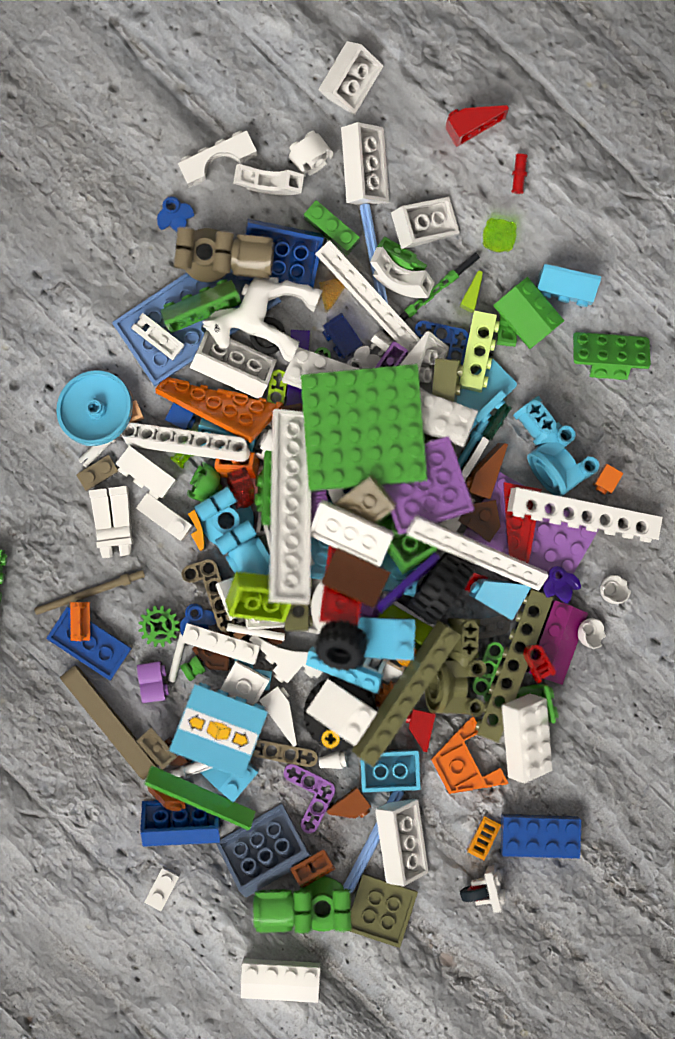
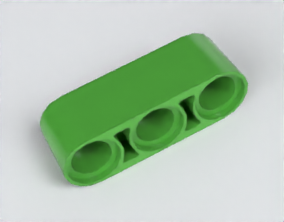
M489 642L484 649L481 661L485 664L490 663L492 671L484 674L482 677L473 678L471 687L477 695H486L494 680L504 653L503 646L498 642ZM493 645L499 647V653L495 656H492L489 652L490 647ZM483 681L486 687L483 691L479 692L476 690V684Z

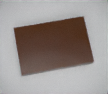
M337 548L320 584L374 609L391 572Z

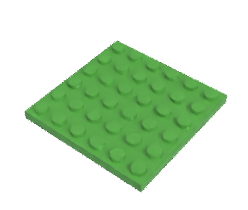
M418 364L301 375L309 491L354 488L371 475L380 485L427 481Z

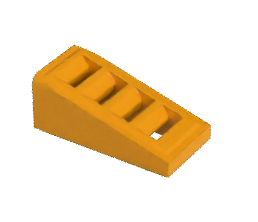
M483 816L466 849L467 852L484 861L501 824ZM485 823L492 826L494 830L491 831L484 827ZM481 831L490 834V838L480 834ZM478 838H480V839L486 841L487 844L484 845V844L478 842V841H477ZM476 845L484 850L480 852L474 846Z

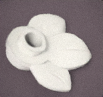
M362 346L355 351L354 357L350 358L346 364L352 366L354 363H357L359 369L375 368L381 357L370 354L369 346Z

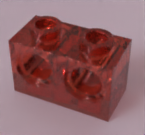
M246 467L227 473L228 487L237 501L234 503L236 509L251 506L254 503V485Z

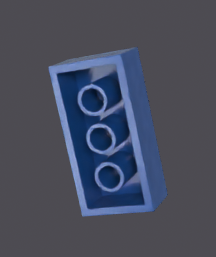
M501 814L500 853L502 856L580 859L581 819L578 816Z

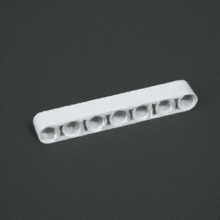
M129 423L121 434L125 443L131 447L238 462L246 461L250 457L248 445L240 437L138 423Z

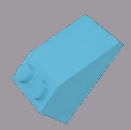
M359 617L358 628H362L368 636V645L364 657L413 660L414 619Z
M249 762L243 779L215 768L203 771L201 774L223 795L234 802L257 775L259 770Z

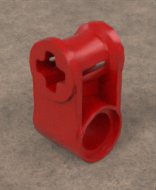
M529 645L524 649L523 656L532 676L538 684L549 675L553 676L556 674L552 663L542 647ZM532 649H536L538 652V656L535 659H532L530 656Z

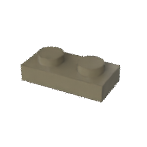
M107 455L76 474L84 489L88 491L119 471L110 455Z
M152 728L136 741L161 770L177 757L173 752L169 751L170 748Z

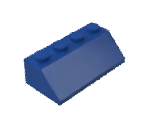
M158 800L142 801L140 828L142 845L144 847L220 843V818L187 803L186 809L171 811L166 809Z

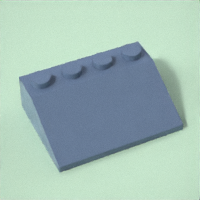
M283 804L253 820L251 829L246 830L241 827L221 839L220 843H216L239 892L245 897L252 895L255 891L291 872L290 868L312 856Z

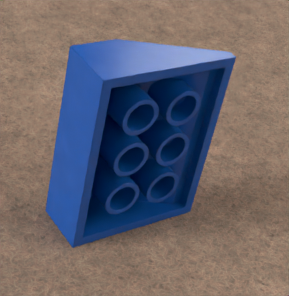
M247 219L244 235L273 239L274 259L270 277H278V283L288 280L296 284L309 285L313 288L319 264V258L315 253L322 248L323 234ZM237 276V279L251 282L254 277Z

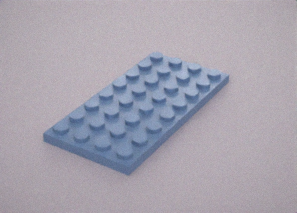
M231 269L230 273L222 279L209 283L197 281L189 276L188 273H185L113 321L112 324L152 384L157 386L164 379L172 376L193 361L206 328L203 327L204 320L172 333L173 337L185 345L173 361L131 329L132 325L140 320V315L144 313L170 333L161 313V309L164 308L165 304L173 301L174 303L180 302L182 297L192 294V296L199 294V290L208 286L213 288L217 286L219 281L224 279L233 281L242 303L244 295L241 294L245 284L250 285L251 282L237 279V275H233ZM279 297L268 301L266 312L281 303ZM145 324L142 330L146 332L150 326ZM231 328L230 336L238 332L240 329Z

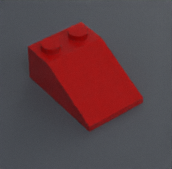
M508 105L463 108L460 111L456 109L448 115L445 129L455 146L458 147L506 119L509 107Z

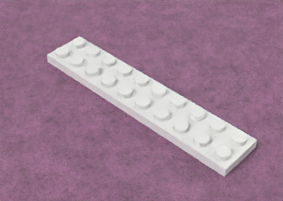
M298 347L286 369L282 382L302 389L301 375L359 370V368ZM420 390L423 433L439 439L449 436L451 443L464 447L478 411Z
M274 409L272 411L269 602L308 605L310 603L311 491L308 488L304 415L301 411Z

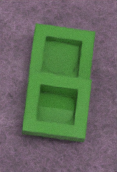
M499 314L500 324L496 345L516 347V332Z

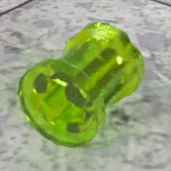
M176 453L170 459L184 469V464L194 455L185 454L183 456V454Z

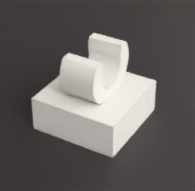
M379 330L371 340L373 343L370 349L372 350L375 346H378L381 349L378 355L381 356L394 340Z

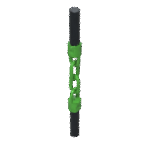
M475 252L455 270L452 269L432 288L430 297L425 302L422 300L423 298H419L413 305L410 304L404 309V312L399 317L405 321L415 315L419 308L427 304L443 288L457 280L460 274L480 259L479 255ZM447 279L449 282L444 285L443 281Z

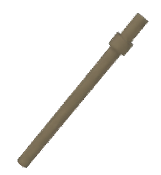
M143 570L132 574H123L118 579L34 608L35 613L39 615L70 604V602H76L121 585H130L132 581L144 578L145 573Z

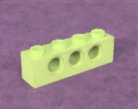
M474 311L463 363V375L460 377L459 382L462 389L482 393V389L487 387L488 377L485 376L486 369L491 368L492 358H489L490 350L494 351L496 344L493 335L494 332L498 333L500 324L495 314ZM481 330H487L489 335L482 338L478 333ZM482 348L485 350V354L477 356L474 353L475 350ZM479 367L482 371L480 374L474 375L471 373V369Z

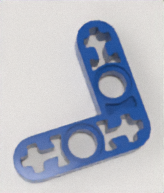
M420 321L416 324L414 333L420 339L423 335L420 334L421 332L418 328H421L422 325H425L427 330L435 327L433 335L436 337L438 329L446 330L447 337L440 340L450 345L447 359H451L452 352L458 351L462 355L461 365H463L469 338L466 330L428 321ZM459 333H462L465 340L461 341L460 347H464V350L459 347H452L453 344L457 346L458 339L455 336H458Z

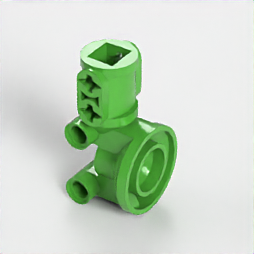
M323 876L293 893L290 889L257 890L253 896L254 928H256V932L261 933L292 931L294 926L296 933H309L312 930L325 932L333 929L337 932L351 931L350 889H344L343 885L334 878ZM322 900L327 901L331 905L330 913L324 916L318 915L314 911L315 904Z

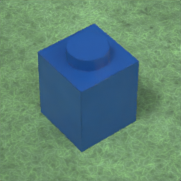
M173 403L165 421L182 430H188L193 428L196 419L194 418V413Z

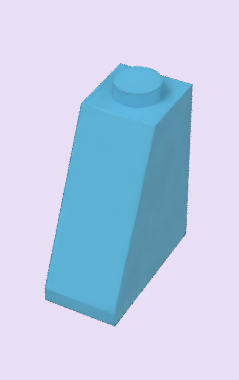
M478 579L472 584L469 596L506 618L513 620L531 587L519 582Z

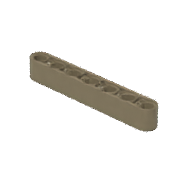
M74 665L60 676L62 682L142 780L147 777L151 766L158 768V765L136 742L137 738L77 665Z

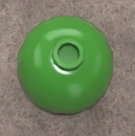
M202 462L203 467L199 465L190 481L192 490L188 489L187 491L188 497L201 502L222 490L220 474L216 472L213 466Z

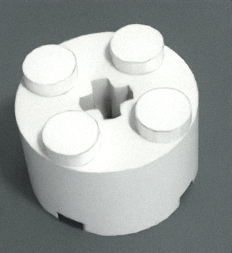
M310 131L300 142L296 141L289 147L291 150L289 158L299 172L304 174V177H306V173L310 176L321 170L327 164L325 160L328 157L330 159L333 157L332 150L320 134L315 133V131Z

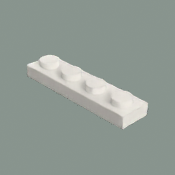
M190 623L186 624L181 640L183 643L253 665L256 664L261 648L260 645Z

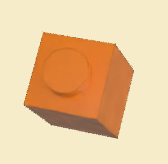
M605 464L592 485L596 486L595 490L603 495H606V493L611 494L624 473L609 464Z

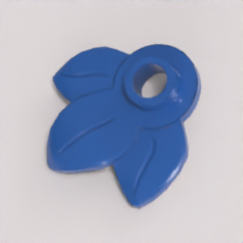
M168 197L163 201V209L157 215V223L160 230L171 226L177 232L179 227L186 228V219L194 217L193 209L190 205L181 203L176 197ZM175 204L176 207L175 209L171 210L169 209V205Z
M190 604L185 610V617L180 622V632L183 636L187 623L209 629L208 625L217 624L214 613L204 610L199 604ZM194 609L197 610L195 617L191 615V611Z

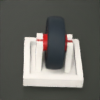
M492 865L487 867L484 874L485 877L472 880L470 886L460 890V895L463 902L475 901L476 905L491 903L493 912L496 913L502 911L507 899L505 890L500 887V882L502 881L500 870H496V866Z

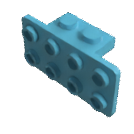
M492 359L491 368L486 369L485 376L488 377L487 387L482 389V393L461 388L460 396L457 395V403L478 411L472 429L480 421L485 423L492 416L490 412L494 408L498 410L505 403L503 399L517 386L516 381L494 359ZM481 368L474 375L480 374Z

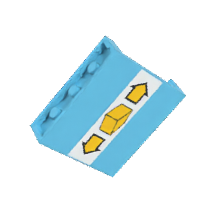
M199 683V686L194 685L169 751L243 779L268 712L264 711V706L254 703V706L246 704V699L238 696L232 699L228 697L229 693L219 689L217 692L211 691V686L203 683Z

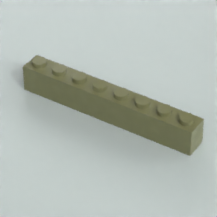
M440 621L435 624L413 657V660H411L378 709L377 714L356 746L352 748L351 751L358 758L373 767L376 765L461 638L460 634Z

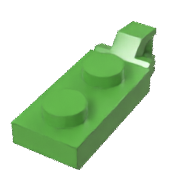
M383 237L377 247H383L391 259L400 267L411 271L426 270L427 264L418 260L416 254L406 248L401 249L399 244L389 238Z

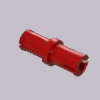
M515 154L511 193L523 194L525 177H527L526 162L528 155Z

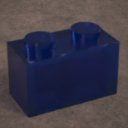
M342 313L323 325L324 331L322 334L328 342L331 340L335 345L333 350L338 357L342 356L343 359H346L363 346L362 341Z

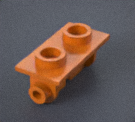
M70 602L71 641H90V602Z

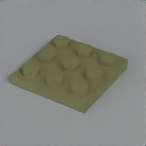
M363 873L351 908L352 930L349 932L400 948L418 891L404 886L389 884L385 880Z

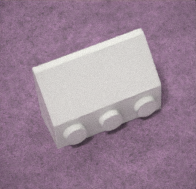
M347 41L318 90L333 103L352 114H356L382 70L383 65L362 44Z

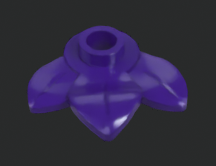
M555 566L549 570L548 580L543 586L546 598L556 595L564 603H569L573 590L581 589L579 579L574 574L567 573L560 566ZM556 572L560 573V579L555 576Z

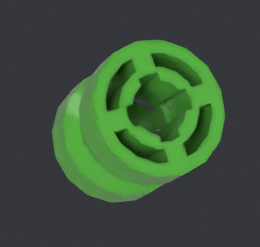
M197 655L191 658L189 663L180 665L189 681L194 680L196 675L206 672L203 663Z

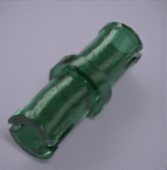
M504 403L494 416L490 417V422L482 435L484 437L487 436L486 438L492 441L498 429L503 427V421L512 407Z

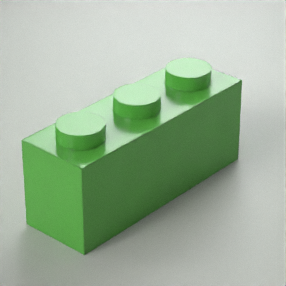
M317 200L304 213V220L318 232L322 233L325 238L330 240L345 255L348 256L360 242V237Z

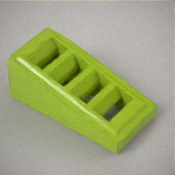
M480 270L475 275L460 303L461 308L471 313L476 308L483 272Z

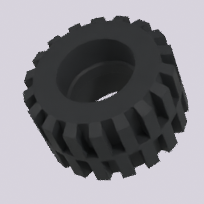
M330 621V623H325L320 630L315 654L318 655L317 658L320 661H323L324 665H328L332 669L335 668L340 671L354 670L361 666L364 660L368 636L362 628H358V625L352 624L349 621Z

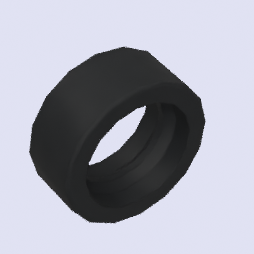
M265 317V323L285 333V328L280 321L272 317ZM249 335L255 350L263 354L270 355L280 350L276 345L271 347L262 346L258 342L257 336Z

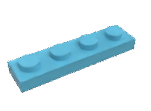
M311 646L309 649L307 666L376 694L380 690L382 674L362 666L354 670L350 669L349 671L332 669L328 665H324L323 661L317 658L318 655L315 654V647Z

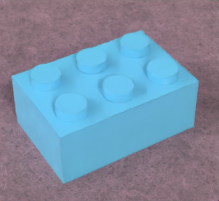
M418 748L385 750L374 767L360 759L362 792L420 790Z

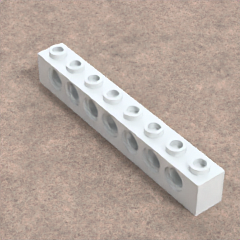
M511 488L507 511L513 512L512 516L524 518V515H530L531 519L536 521H543V518L550 519L549 523L561 525V522L568 523V527L579 528V525L585 526L587 531L597 532L598 529H601L607 535L615 536L616 533H621L623 538L633 539L636 536L640 537V541L651 543L652 540H659L663 518L520 488ZM528 500H531L533 502V508L531 510L527 508ZM547 504H550L551 506V512L549 514L545 511V506ZM566 507L570 512L567 518L563 514ZM584 511H586L588 515L585 521L582 519V513ZM601 515H604L606 518L604 524L600 522ZM620 518L624 522L622 528L618 526V521ZM638 522L641 523V530L639 532L636 529Z

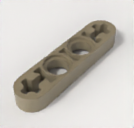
M258 739L255 746L261 747V743L265 744L263 755L259 754L260 750L255 749L251 755L253 757L305 767L314 766L318 760L317 753L312 749L298 746L293 747L292 745ZM270 745L275 746L277 749V753L274 756H269L266 753V748ZM288 749H293L296 752V756L292 760L285 757V751ZM299 750L303 751L301 755L304 756L312 753V757H315V760L307 763L305 758H301V762H298Z

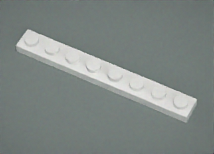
M329 240L315 255L393 340L408 350L409 354L420 338Z
M417 515L406 531L409 536L538 591L549 576L542 569Z

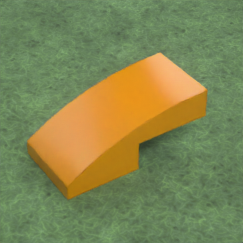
M193 510L188 515L197 531L192 533L191 536L199 550L203 551L205 550V535L199 515L196 510Z

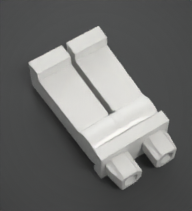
M121 486L109 488V490L106 488L89 490L98 541L96 544L97 548H100L102 558L113 557L112 547L119 546L120 556L131 555V545L134 542L131 530L128 487Z

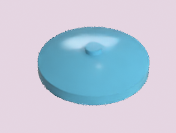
M88 371L74 377L63 388L57 402V419L61 429L73 441L86 446L104 445L116 439L126 429L132 416L133 402L128 388L117 376L105 371Z

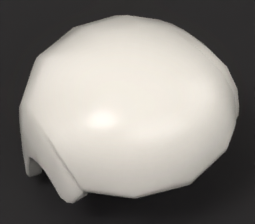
M618 575L606 577L600 586L602 598L610 604H622L628 600L631 594L627 581Z
M588 618L578 628L577 635L583 645L592 649L602 646L601 640L606 637V634L604 632V625L600 620Z

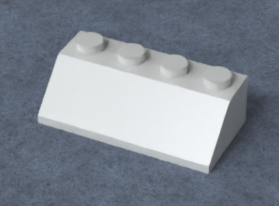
M360 122L341 127L346 202L356 205L389 203L384 127Z
M206 330L190 368L259 399L268 386L277 360L233 339H230V345L227 349H221L211 333Z
M418 799L391 802L375 809L386 883L405 886L429 873Z
M243 958L241 998L318 1003L320 963Z

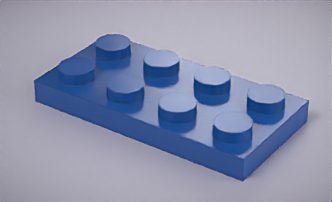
M69 606L66 607L46 638L109 681L112 680L132 650L130 646L90 621V641H71Z

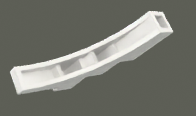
M252 635L249 639L251 643L261 646L260 650L266 654L264 658L272 665L274 663L278 664L273 671L275 672L274 677L281 683L284 681L288 683L302 666L305 667L303 671L310 678L314 676L318 678L323 673L306 665L308 651H293L280 648L259 636Z

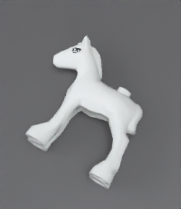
M254 277L250 285L245 284L241 294L244 295V298L239 308L215 311L208 319L203 321V327L211 333L221 349H227L230 345V329L238 328L249 335L258 336L274 343L279 347L284 360L290 362L300 342L264 322L268 301L281 296H293L301 299L306 307L314 312L323 290L312 288L309 285L296 284L288 280L278 283V277Z

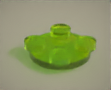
M488 219L482 235L483 246L496 253L510 252L516 240V224L503 219Z

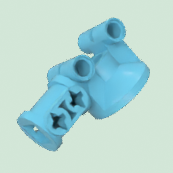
M537 396L519 409L513 417L516 420H520L533 437V443L538 446L527 455L529 466L534 475L552 495L562 497L583 480L596 473L599 469V462L594 457H587L576 464L572 455L565 449L575 439L574 429L570 426L562 427L559 422L556 423L541 403L542 399Z
M226 487L194 506L201 518L205 536L218 546L223 555L228 553L225 557L234 573L239 571L263 575L270 574V554L259 536L254 538L257 535L254 530V513L250 505L243 498L232 494L229 487ZM229 512L234 516L235 523L230 529H223L218 525V517L221 513Z

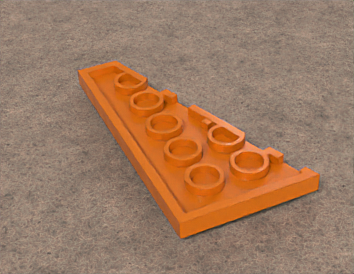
M171 377L164 379L155 388L156 394L250 443L272 421V411L274 409L282 410L281 406H283L282 402H276L275 404L266 402L267 399L259 398V400L248 398L246 394L220 388L212 390L208 389L206 385L201 384L200 387L190 385L189 381Z

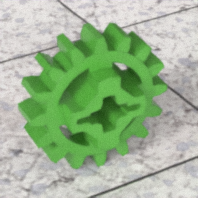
M153 606V611L150 609L146 610L148 615H141L144 620L138 622V624L142 625L138 632L144 633L141 637L142 639L148 638L147 644L154 642V647H157L158 643H160L164 647L165 641L171 644V637H178L175 631H180V628L176 627V624H179L180 621H175L174 619L177 614H170L171 608L165 611L164 606H161L160 610H158L157 606ZM157 613L162 614L159 619L151 617L152 615ZM168 619H170L172 623V629L168 627ZM162 622V627L165 630L160 629L157 631L155 623ZM147 624L151 627L150 634L147 631ZM159 634L167 635L164 639H156Z

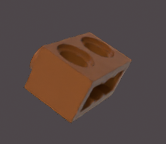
M324 849L290 868L301 888L310 885L336 869Z

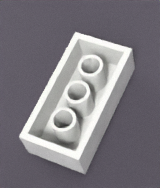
M530 693L502 705L508 777L525 784L551 772L552 759L547 699Z

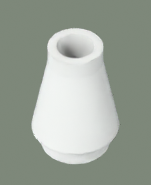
M341 750L319 757L320 768L343 769L347 767L346 751L341 752Z

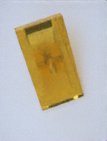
M338 279L319 282V287L323 290L321 297L324 312L327 314L345 289V286Z

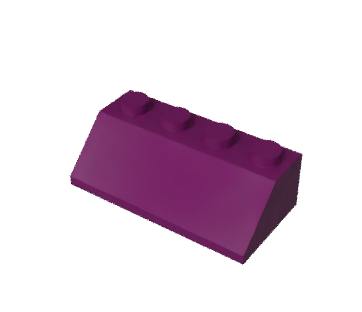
M552 600L536 645L544 649L556 671L555 675H549L544 679L563 685L579 641L577 635L578 628L587 619L588 613L556 600ZM534 649L533 654L531 656L532 659H535L538 656V652L536 649ZM528 666L526 672L531 674L530 668Z

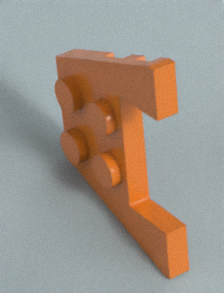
M474 716L470 717L431 758L449 794L509 784L500 767L482 776L464 742L477 735L478 731L474 730L477 724Z

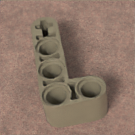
M204 560L184 567L181 573L183 580L188 583L203 580L217 626L221 631L229 632L226 631V626H222V622H224L223 616H218V614L226 612L225 609L218 610L216 608L217 600L221 599L219 592H213L210 589L211 582L217 581L220 583L223 581L217 563L213 560ZM207 563L214 565V571L211 574H207L204 571V566ZM188 569H194L196 572V576L192 580L186 577ZM235 618L231 620L232 624H236Z

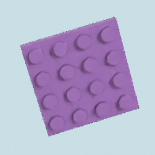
M449 436L424 444L427 481L382 485L383 489L397 504L391 513L399 535L407 533L406 531L416 515L433 523H439L474 511Z

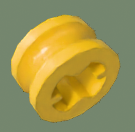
M327 730L322 735V743L328 748H334L339 743V735L332 730ZM329 733L336 737V741H333V744H328V740H325V736L328 737Z

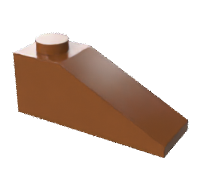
M498 443L470 472L465 481L469 494L485 499L491 498L508 444Z

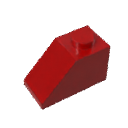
M413 708L405 723H409L408 728L422 750L427 752L436 714Z

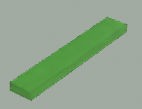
M155 766L149 768L144 785L246 830L251 829L256 811L232 802L225 797Z

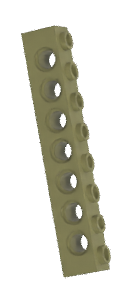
M531 590L530 594H527L522 604H525L523 612L519 611L516 622L519 624L517 629H512L509 640H512L510 647H505L502 655L505 661L503 666L499 664L495 674L498 676L496 684L493 682L488 692L491 694L489 702L485 700L484 703L485 714L482 720L478 719L474 729L478 731V736L499 743L504 731L502 707H497L494 704V699L500 696L504 698L505 704L516 699L528 664L523 656V652L519 653L515 650V644L523 643L525 648L529 645H536L553 597L546 598L545 594ZM535 607L538 609L539 614L535 617L530 616L528 609ZM529 625L532 628V633L524 634L521 627ZM534 649L531 650L530 656H532ZM516 661L519 665L518 669L515 671L510 670L508 662ZM505 678L512 682V686L509 689L501 686V681ZM489 715L497 716L498 723L496 725H490L487 722Z

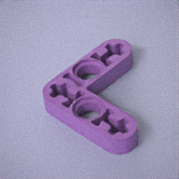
M288 764L283 772L285 779L314 793L301 820L302 830L308 834L313 833L317 830L335 794V786L331 781L299 765ZM294 767L296 768L295 772L301 774V771L305 772L301 782L297 781L299 777L295 775L289 777L287 770H291ZM306 776L314 777V785L306 786L304 778ZM330 785L332 792H327L325 799H328V801L325 802L322 798H317L318 794L320 796L323 794L322 786ZM315 802L323 804L324 808L321 812L313 810L312 806ZM311 812L314 816H319V819L315 817L313 820L314 828L310 827L307 829L304 822H308L311 818V815H308V813Z

